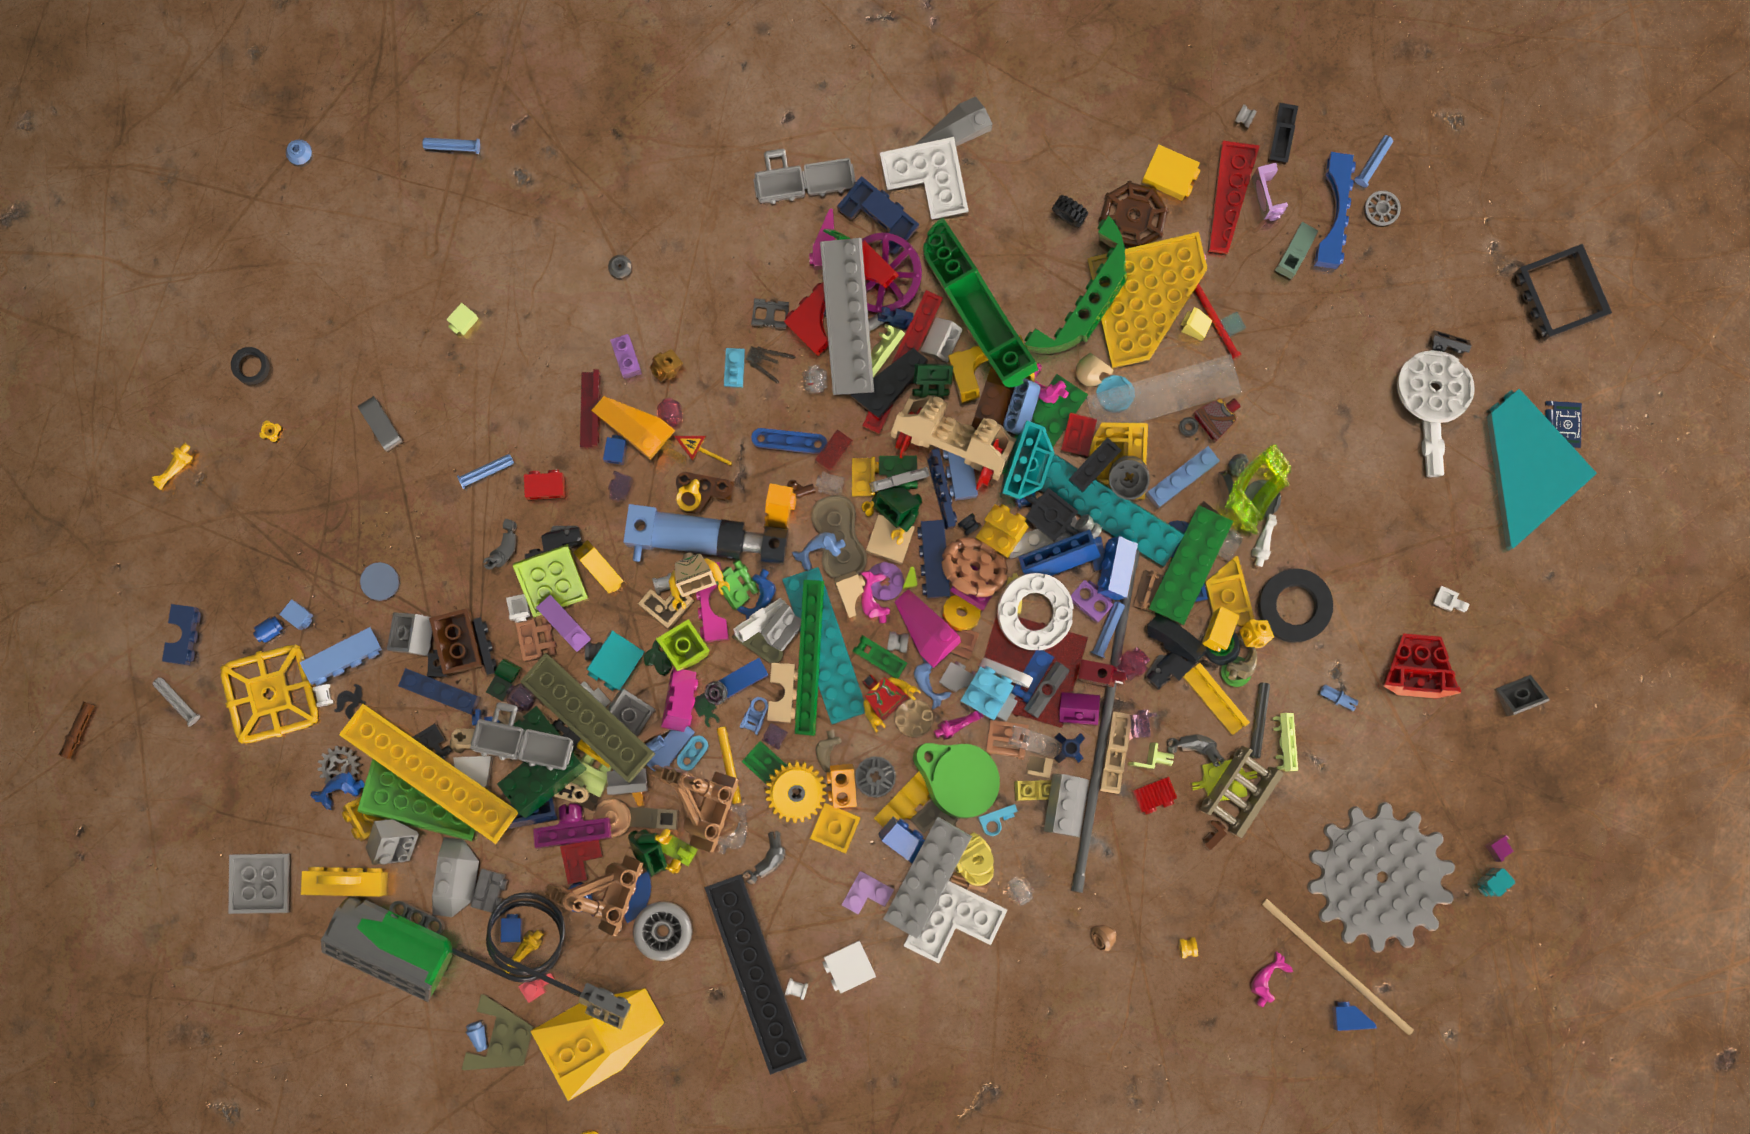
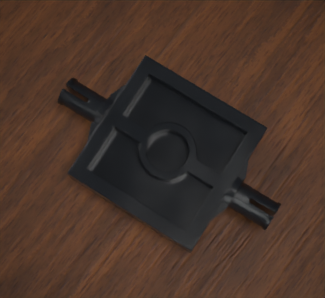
M1050 488L1038 498L1032 494L1024 497L1032 504L1029 513L1025 516L1026 520L1053 542L1065 531L1072 536L1079 533V531L1071 526L1073 518L1079 511Z

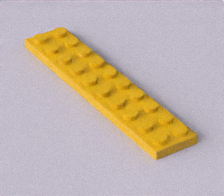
M364 704L360 706L339 734L340 737L494 844L499 841L518 815L515 808Z

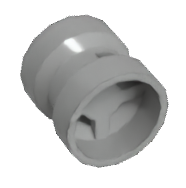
M1088 514L1083 515L1075 524V529L1080 533L1091 530L1094 539L1102 531V527L1098 523H1094L1093 518Z
M890 631L887 650L893 651L897 649L900 652L906 653L909 634L903 633L900 635Z

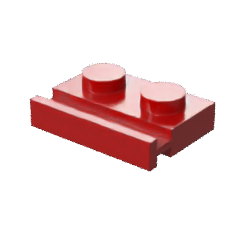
M1070 413L1061 450L1088 456L1097 419Z

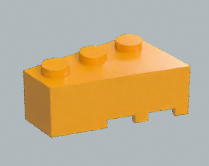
M769 484L764 529L765 526L787 529L790 512L795 510L797 501L796 493H793L792 487Z

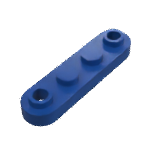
M758 428L751 436L752 443L756 447L821 454L825 452L828 445L827 439L823 435ZM764 436L765 440L763 442L758 441V437ZM821 442L822 445L820 448H816L814 444Z

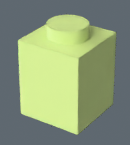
M461 303L446 320L450 324L448 327L454 333L458 334L460 332L464 336L479 318Z

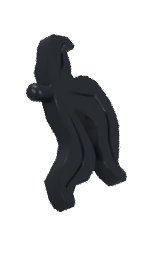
M354 684L356 687L354 694L345 690L338 695L337 709H334V712H341L346 702H353L345 709L347 718L351 719L354 715V709L359 703L365 704V701L361 700L363 697L362 687Z

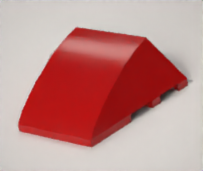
M1403 633L1384 687L1397 695L1425 698H1441L1461 693L1460 686H1458L1455 679V672L1449 663V656L1442 637Z

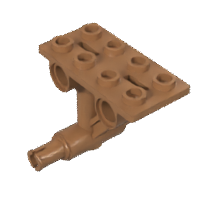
M654 765L652 769L656 771H650L651 775L659 778L665 784L674 786L689 816L684 822V830L692 834L690 845L713 853L718 844L721 830L724 827V821L731 807V801L737 790L739 779L715 772L712 781L702 780L694 777L689 772L677 768ZM690 790L704 797L700 809H698Z
M625 855L622 865L618 863L609 864L604 876L569 890L550 884L545 887L548 891L544 890V892L552 902L567 910L583 911L591 914L592 917L601 919L598 929L616 937L622 928L624 914L629 909L630 898L635 893L637 879L642 874L643 862ZM606 888L602 900L594 901L584 897Z

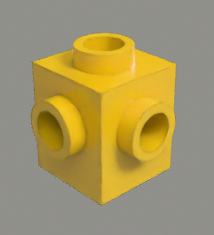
M1251 619L1239 630L1246 647L1260 648L1274 638L1267 620Z

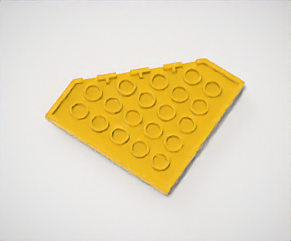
M1199 232L1125 249L1127 281L1101 319L1112 369L1150 360L1207 271V264ZM1107 254L1087 258L1092 280L1096 278V271L1100 264H1105L1107 261ZM1109 283L1101 284L1102 287H1107L1110 285Z

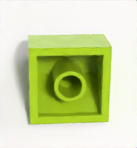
M689 619L656 638V641L676 671L695 665L706 658L710 652Z

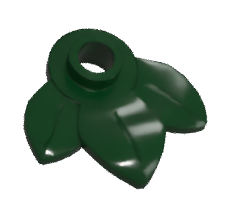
M655 640L652 648L645 653L644 663L646 666L654 665L656 671L660 675L665 676L670 671L672 663L664 651L658 649L659 644Z

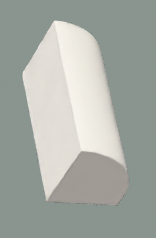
M936 317L920 351L929 357L947 363L949 360L948 355L952 354L963 329L953 321Z

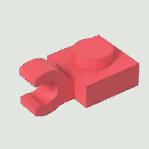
M551 973L546 975L550 978H553ZM537 979L532 982L523 983L518 987L527 1002L530 1003L546 992L543 987L549 983Z

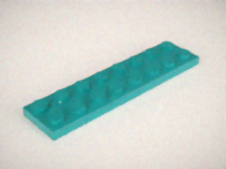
M1054 453L1043 488L1040 491L1045 493L1050 488L1079 511L1077 514L1081 516L1088 514L1093 518L1094 523H1098L1103 530L1115 537L1120 536L1137 543V550L1164 567L1182 540L1184 533L1131 500L1118 497L1110 487L1097 479L1082 493L1069 481V478L1078 468Z
M819 567L782 579L793 613L800 619L802 614L803 580L823 581ZM824 584L818 686L831 725L865 714L864 699Z

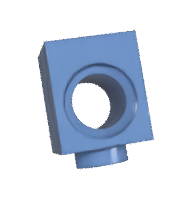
M292 599L279 614L299 630L306 629L311 624V618L313 617V614Z

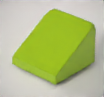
M910 567L903 590L917 587L915 567Z

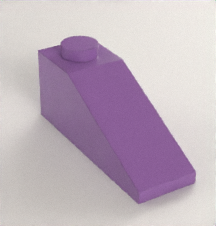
M551 595L547 596L536 607L576 652L591 640L589 635Z

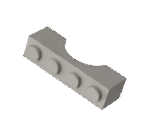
M957 661L955 664L951 662L939 683L951 691L957 692L964 687H969L976 672L972 671V673L964 670L966 666ZM1009 694L996 716L1004 722L1007 721L1018 702L1015 700V695Z

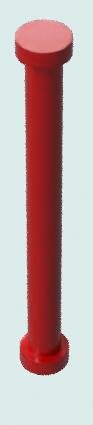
M1198 283L1194 291L1229 350L1231 360H1234L1242 354L1240 351H1237Z

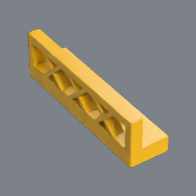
M1201 663L1195 665L1183 676L1231 736L1250 723Z

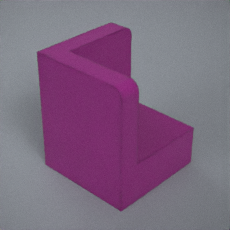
M1500 835L1485 845L1496 862L1504 861V857L1514 852L1507 842V839H1509L1507 835Z

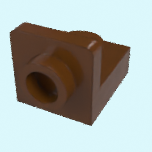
M1211 820L1208 823L1216 831L1215 833L1210 832L1204 838L1206 842L1203 846L1208 851L1212 850L1227 834L1224 831L1226 829L1225 826L1218 820L1216 822Z

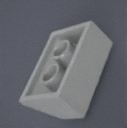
M1053 773L1044 831L1074 837L1081 836L1089 780Z

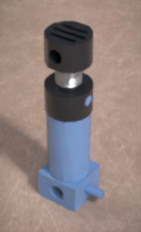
M629 504L623 542L627 547L634 548L633 561L635 562L640 561L642 549L653 550L655 547L740 560L741 553L747 551L761 554V562L784 565L789 529L765 526L764 533L760 534L746 531L745 522L660 512L655 507ZM640 524L646 525L643 530H637V527ZM778 542L780 545L778 548L772 549L770 544Z

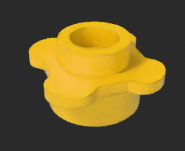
M266 420L263 422L259 436L262 439L268 438L270 441L275 442L278 439L277 435L281 430V426Z

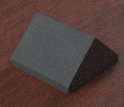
M1532 675L1496 688L1506 716L1518 714L1549 701V697Z

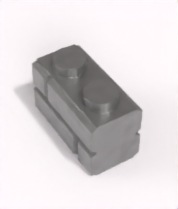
M481 869L470 907L492 913L495 907L502 901V898L499 897L501 890L505 891L508 880L505 879L506 875Z

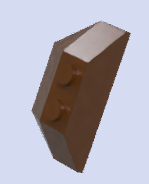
M993 367L990 368L971 425L975 430H977L983 418L993 419L1004 428V420L1015 387L1005 386Z

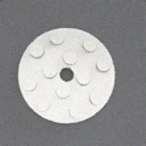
M1435 350L1420 352L1404 364L1398 375L1397 390L1402 403L1412 414L1425 421L1442 423L1458 418L1467 410L1474 396V381L1469 369L1465 368L1458 358L1446 352ZM1437 383L1440 386V390L1435 391L1431 384Z

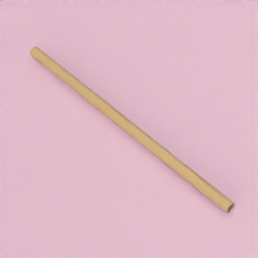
M1268 899L1263 901L1262 905L1405 1033L1408 1035L1413 1033L1414 1029L1276 906Z

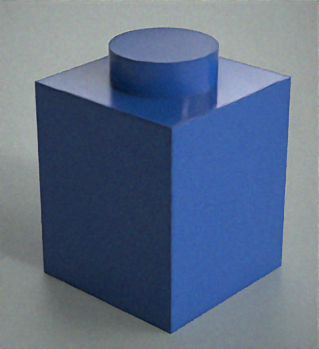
M612 435V438H606L603 456L605 463L624 465L627 441L623 440L622 436Z
M506 914V918H501V942H522L523 918H518V914Z

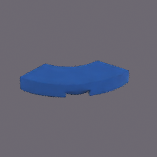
M648 872L641 874L637 879L635 893L630 898L627 913L624 914L627 923L634 920L649 901L651 879Z

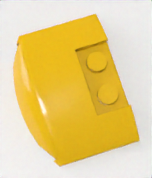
M1101 422L1099 429L1093 437L1089 457L1107 437L1121 449V452L1096 478L1098 481L1111 488L1109 484V470L1112 464L1120 457L1135 456L1146 464L1148 423ZM1128 472L1125 473V474H1126L1125 479H1127V478H1129L1130 480L1133 479V478H1132L1133 473H1132V474H1129ZM1145 493L1136 499H1145Z

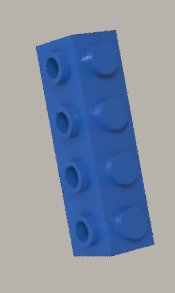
M1087 530L1018 558L1024 575L1040 573L1052 576L1101 556L1091 530Z

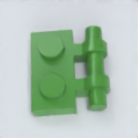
M735 560L733 562L736 567L734 571L731 567H726L721 571L724 576L723 580L729 583L730 592L726 586H723L721 590L732 609H738L750 598L746 592L749 589L752 594L759 592L756 581H753L747 572L748 568L746 565L742 564L740 560ZM740 575L745 582L744 584H741L738 580Z

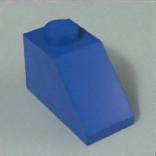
M1349 1001L1337 1002V1006H1332L1334 1030L1377 1029L1376 1024L1356 1006L1349 1005Z

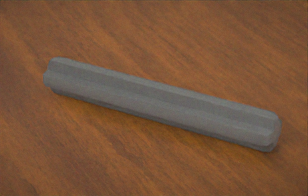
M1262 682L1259 684L1250 748L1253 750L1250 754L1251 758L1258 759L1261 757L1270 691L1269 683Z

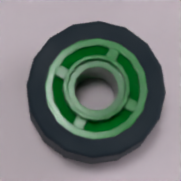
M1233 632L1226 650L1221 649L1220 652H1217L1205 646L1207 648L1205 655L1211 662L1217 665H1226L1229 662H1233L1238 657L1241 647L1237 634Z

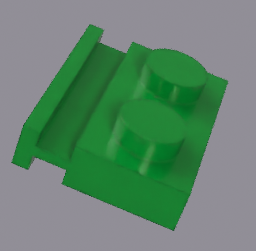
M762 741L741 761L765 784L766 781L771 782L769 775L776 774L775 768L781 770L780 764H783L784 767L788 766Z

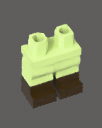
M585 753L581 762L587 769L571 783L585 787L589 792L588 800L583 803L577 802V804L595 811L608 783L607 772L611 771L612 767L607 768L603 764H600L598 769L593 767L595 759ZM571 786V790L564 787L559 794L562 795L563 792L570 793L568 798H572V792L575 787ZM581 791L577 792L578 798L583 797V794L581 795Z

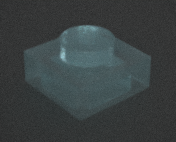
M1237 311L1220 320L1229 337L1246 329Z

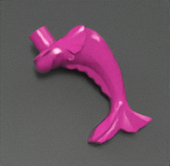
M1037 363L1039 370L1034 372L1035 378L1042 369L1040 363ZM1035 381L1040 386L1039 398L1046 403L1054 404L1059 396L1066 398L1069 394L1065 390L1066 385L1063 381H1058L1056 384H1050L1047 387Z
M870 571L861 572L866 578L861 598L863 612L870 618L878 616L879 623H886V615L890 614V608L882 607L876 603L871 590L874 582L882 581L886 576L883 573L873 575Z
M975 711L961 718L950 721L943 720V722L937 725L939 729L933 731L936 738L943 736L944 740L952 738L962 728L980 720L984 716L980 712Z
M1277 951L1275 952V961L1260 970L1251 983V991L1260 997L1257 1004L1261 1007H1264L1266 1002L1272 1003L1275 1000L1274 996L1270 994L1268 981L1273 970L1279 968L1287 973L1293 972L1292 967L1284 962V956Z

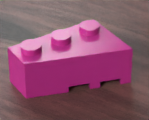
M673 668L670 674L661 724L662 728L684 732L686 727L690 726L692 720L691 710L695 703L693 695L698 685L696 672L684 669L676 671Z

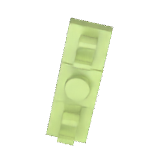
M885 324V328L888 330L886 335L879 332V336L883 339L874 346L871 353L873 377L905 335L902 330Z
M1280 713V716L1273 717V720L1280 721V726L1275 727L1274 730L1282 731L1279 743L1284 754L1276 756V759H1282L1284 762L1282 766H1277V769L1298 771L1294 713Z

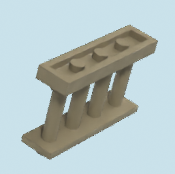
M1244 746L1235 751L1234 758L1209 796L1203 800L1202 807L1200 808L1201 812L1208 815L1214 812L1230 823L1231 827L1228 831L1240 838L1244 836L1284 774L1279 769L1273 767L1265 769L1249 757L1253 750ZM1244 763L1262 775L1258 785L1253 784L1238 773ZM1234 779L1252 792L1248 801L1245 802L1228 789ZM1223 795L1241 808L1236 818L1218 806Z

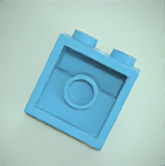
M980 666L961 702L994 721L1014 686L1011 685L1012 680L1003 675L999 678L994 675L996 671L988 666L982 668Z

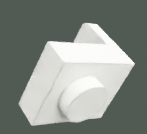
M524 594L506 598L510 614L509 619L511 621L520 623L526 621V618L531 617Z

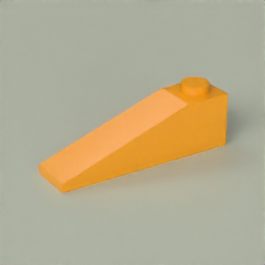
M605 396L591 410L650 460L675 432L661 418Z

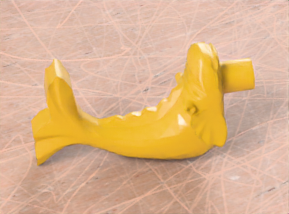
M184 443L180 448H175L171 453L173 458L165 472L160 476L152 477L153 485L158 489L162 490L165 483L191 462L193 458L187 453L190 449L188 444Z
M538 929L535 933L528 931L511 959L519 963L534 949H538L542 942L540 938L543 933Z

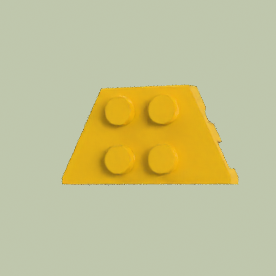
M1235 556L1205 582V587L1212 614L1222 606L1239 615L1236 625L1245 626L1247 621L1255 618L1239 557Z

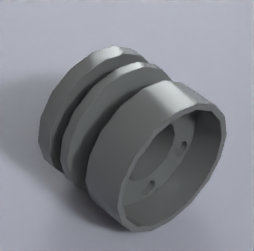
M1135 456L1118 458L1109 470V484L1112 491L1118 497L1125 500L1141 497L1147 491L1150 484V476L1146 464ZM1126 472H1128L1129 474L1133 473L1132 480H1130L1129 478L1125 479Z
M873 756L866 758L856 769L855 782L857 788L868 797L878 798L885 796L895 784L896 774L894 767L888 760L882 757ZM875 771L879 772L878 776L881 779L872 782L870 774H874Z

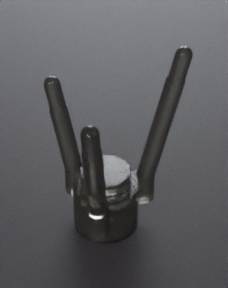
M751 346L746 360L750 361V366L757 368L771 380L779 383L777 378L758 365V363L762 364L763 360L778 364V360L765 356V353L793 359L795 355L768 350L759 346L757 348Z

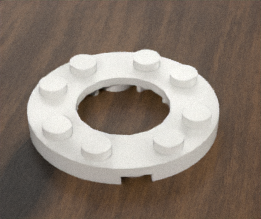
M1029 573L1017 577L1003 590L998 602L997 616L1002 632L1013 644L1028 650H1044L1053 647L1066 636L1072 625L1074 608L1068 590L1060 581L1046 574ZM1030 593L1043 594L1052 604L1053 615L1051 621L1041 630L1032 631L1026 629L1018 619L1019 602Z

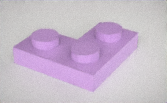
M860 871L842 906L859 914L867 898H870L885 907L894 889Z

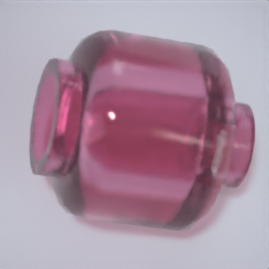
M672 398L663 399L657 405L658 417L672 428L678 426L683 418L681 404Z

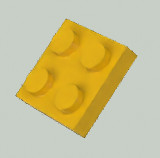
M825 803L810 839L846 854L860 817L839 808H833L832 805Z

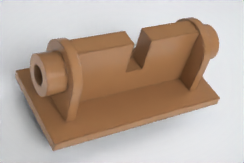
M1144 570L1134 607L1152 612L1149 610V607L1160 586L1163 575L1158 574L1156 571Z

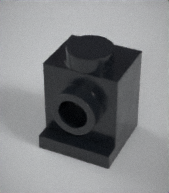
M433 650V653H428L427 677L449 678V674H443L441 664L438 667L434 665V662L439 660L437 650Z

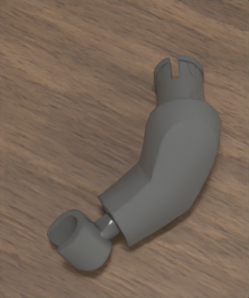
M504 520L503 529L508 530V532L503 533L501 545L493 550L489 557L484 559L483 563H486L484 564L486 569L490 570L495 566H503L515 552L516 534H513V532L516 530L517 524L514 521Z
M1195 734L1180 737L1181 741L1170 738L1167 742L1169 753H1175L1178 747H1182L1183 751L1196 750L1201 754L1207 755L1215 767L1220 766L1216 759L1221 764L1225 761L1216 749L1217 743L1207 736Z
M775 831L776 839H774L773 832L768 833L770 849L765 859L754 866L756 871L751 872L747 870L743 873L742 876L745 879L750 877V879L746 880L747 883L755 884L758 876L762 879L772 873L784 860L785 849L781 845V833L779 831Z

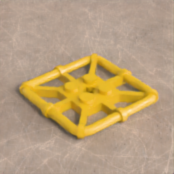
M288 645L265 652L258 651L254 655L232 660L225 665L222 664L220 669L227 700L225 704L226 708H229L234 733L241 744L252 743L277 736V738L282 737L285 733L307 728L314 723L316 724L319 720L317 719L318 710L312 685L300 665V662L305 660L300 646ZM289 653L279 671L267 674L264 663L265 659ZM296 656L302 682L288 686L285 672ZM258 662L261 676L247 679L233 671L232 668ZM228 674L245 683L248 697L234 700ZM304 688L310 714L292 705L289 691ZM266 689L274 692L271 699L264 697V694L267 693ZM250 702L253 715L242 732L236 706ZM290 709L307 720L281 727L277 712ZM271 714L274 729L249 735L259 717Z

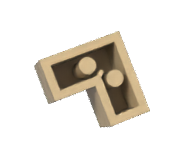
M650 589L638 604L670 630L694 600L689 595L684 597L680 595V599L685 602L686 608L683 609L680 602L677 604V611L672 606L674 596L670 595L665 601Z

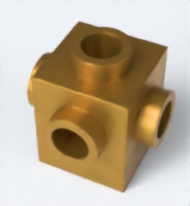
M670 349L664 354L660 352L655 355L649 368L652 374L662 382L665 379L671 380L674 378L683 362Z

